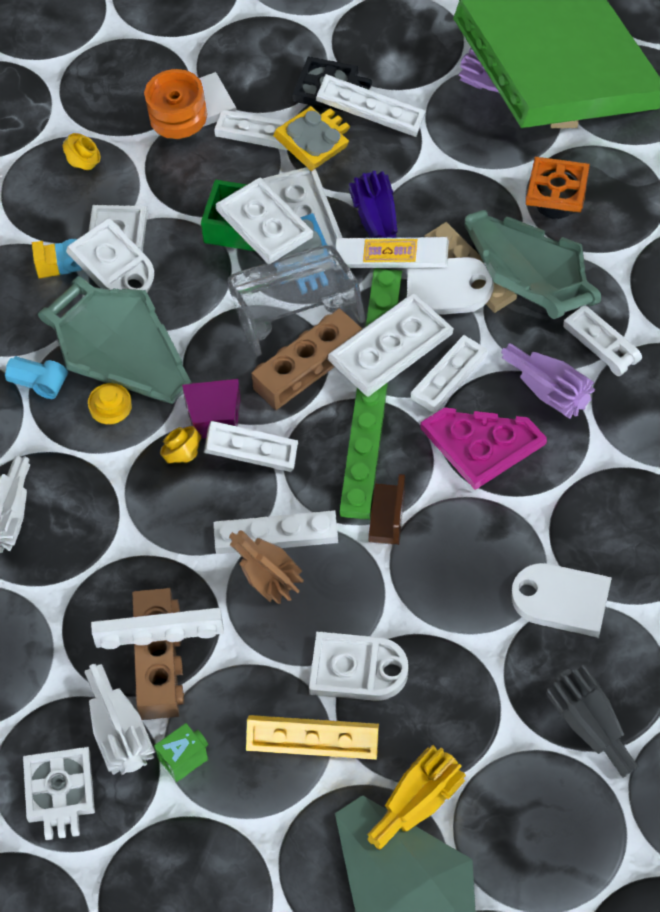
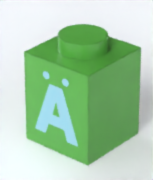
M187 723L154 745L158 760L175 782H178L208 760L206 752L208 743L198 729L193 732Z

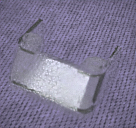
M332 246L315 247L278 259L269 265L265 263L234 273L227 280L244 335L256 357L262 355L259 340L266 338L271 333V321L323 305L331 313H334L339 308L344 313L351 309L360 323L366 321L359 282L338 251Z

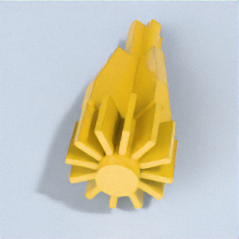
M434 745L427 748L403 774L385 804L388 810L387 813L367 834L368 842L381 850L400 828L404 832L409 831L434 814L446 799L449 800L465 782L463 778L466 774L459 770L462 766L458 764L456 759L449 753L444 752L443 748H440L438 751Z

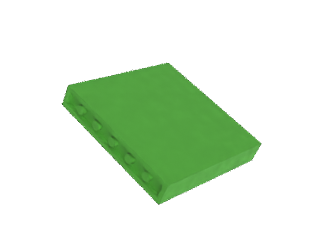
M459 0L453 19L521 128L660 108V77L607 0Z

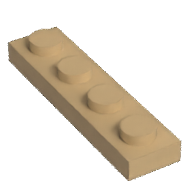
M447 222L424 235V237H447L449 240L448 258L469 257L483 262L481 256ZM476 280L472 283L471 287L480 289L485 286L486 281ZM494 283L493 293L486 305L496 313L516 300L517 294Z

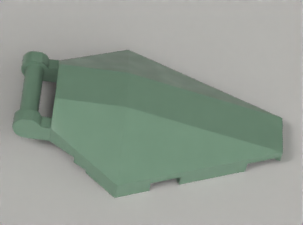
M486 210L466 216L464 226L494 283L545 308L552 319L562 317L567 311L585 305L593 306L600 303L601 293L596 287L587 282L582 244L564 237L559 242L544 237L545 230L510 217L504 218V221L488 216Z
M77 276L71 282L72 286L48 308L44 307L38 312L40 320L55 329L65 366L69 371L105 383L120 384L127 390L169 404H173L183 394V384H192L165 326L161 325L155 313V307L146 290L95 288L82 277ZM79 294L85 295L62 318L57 316Z
M363 795L335 813L355 912H476L473 861L471 858L416 826L407 832L402 831L400 828L381 850L377 849L374 844L368 842L367 834L385 816L388 810Z

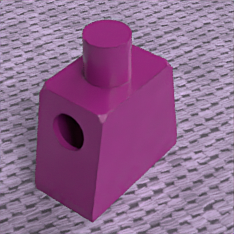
M238 379L182 385L191 425L200 433L201 439L207 438L208 427L211 421L238 427L241 401Z

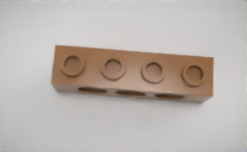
M340 308L334 313L326 315L319 324L310 330L304 331L297 340L289 346L282 347L274 357L265 363L259 364L251 373L253 390L273 409L278 410L333 369L335 366L328 360V354L360 332L362 328Z
M170 588L132 592L133 617L180 612L178 599L173 600ZM153 641L143 646L134 644L136 703L141 720L179 717V705L184 704L183 685H178L177 676L183 675L181 656H176V647L181 646V641ZM158 650L165 651V653L161 656L152 655L154 652ZM158 679L167 680L162 685L153 684Z

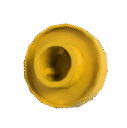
M72 133L64 140L62 145L67 162L71 166L92 170L100 162V152L96 144L89 137L79 133Z
M102 384L90 393L88 398L89 412L93 419L99 423L116 424L129 415L132 409L131 396L128 390L120 384Z
M194 426L178 427L165 437L160 454L167 463H188L198 454L197 449L201 435Z

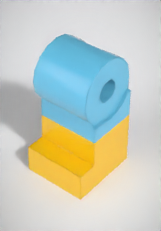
M68 239L63 243L44 245L43 240L32 242L34 264L39 279L83 270L66 252L67 247L77 239Z

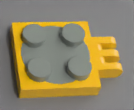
M310 106L278 127L273 136L312 172L347 147L349 140L343 134L349 130L350 125L345 122L338 126L343 119L339 115L331 119L335 114L331 108L320 115Z

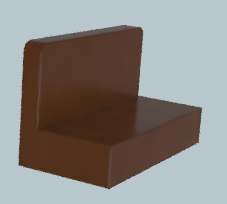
M399 474L398 485L375 484L369 542L399 545L405 499V474Z

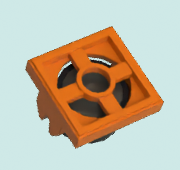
M535 157L525 205L536 206L541 214L552 219H562L568 217L573 212L581 213L585 201L590 164ZM550 171H556V172H552V173H549V174H546V175L542 176L544 173H547V172H550ZM564 172L570 173V174H571L572 176H574L577 180H575V179H574L573 177H571L569 174H566V173H564Z

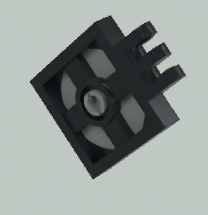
M308 56L293 92V102L343 111L316 101V96L325 74L368 90L371 88L372 80L358 76V66Z

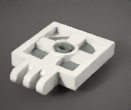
M89 747L23 756L26 817L28 822L44 821L45 840L53 839L54 826H57L59 838H66V825L71 824L72 836H79V815L95 813Z

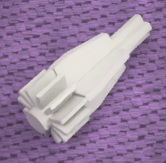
M18 455L15 456L8 474L0 476V553H3L4 548L8 551L12 549L22 527L27 490L23 488L30 467L28 463L30 459L26 456L23 458Z
M92 664L89 666L90 669L85 670L84 673L95 697L89 700L94 737L109 772L111 771L113 775L119 771L121 775H124L126 772H134L147 765L146 760L154 758V748L139 713L120 688L112 689L103 665L96 666V664Z

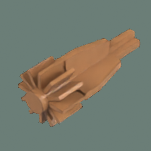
M239 530L237 535L233 532L230 534L229 538L232 540L230 546L243 557L240 566L249 584L266 600L271 602L273 599L277 604H281L282 595L288 601L292 600L288 593L291 589L297 593L300 592L293 583H303L304 580L298 575L302 572V569L282 548L260 538H257L254 542L242 530Z

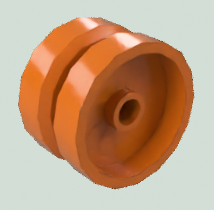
M181 69L166 70L152 77L146 84L144 96L151 127L157 134L166 138L181 139L190 137L204 126L208 115L201 80L194 73Z

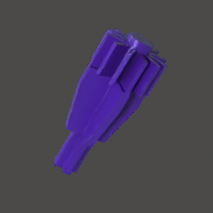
M372 171V173H362L363 175L360 178L355 177L354 183H349V191L354 207L358 208L361 223L369 237L397 238L396 233L398 230L393 200L394 193L388 174L385 175L384 171H381L379 174H376V171Z

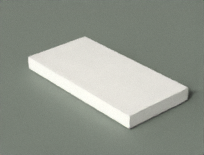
M305 167L263 178L262 180L299 217L311 213L314 214L332 256H335L336 239L342 238L316 169L311 172Z
M412 293L329 353L328 360L369 397L451 336L454 328L415 293Z

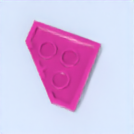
M444 407L422 421L420 429L474 490L546 445L547 437L528 417L516 416V419L498 417V414L474 411V414L456 412V409Z

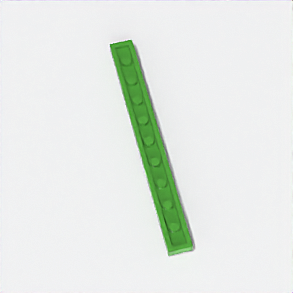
M374 268L366 327L399 303L402 270ZM388 383L369 397L357 388L340 504V517L370 520Z

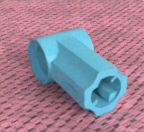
M15 356L10 358L6 365L5 378L8 382L33 388L41 397L55 399L68 375V371L63 365L55 361L48 360L41 364Z

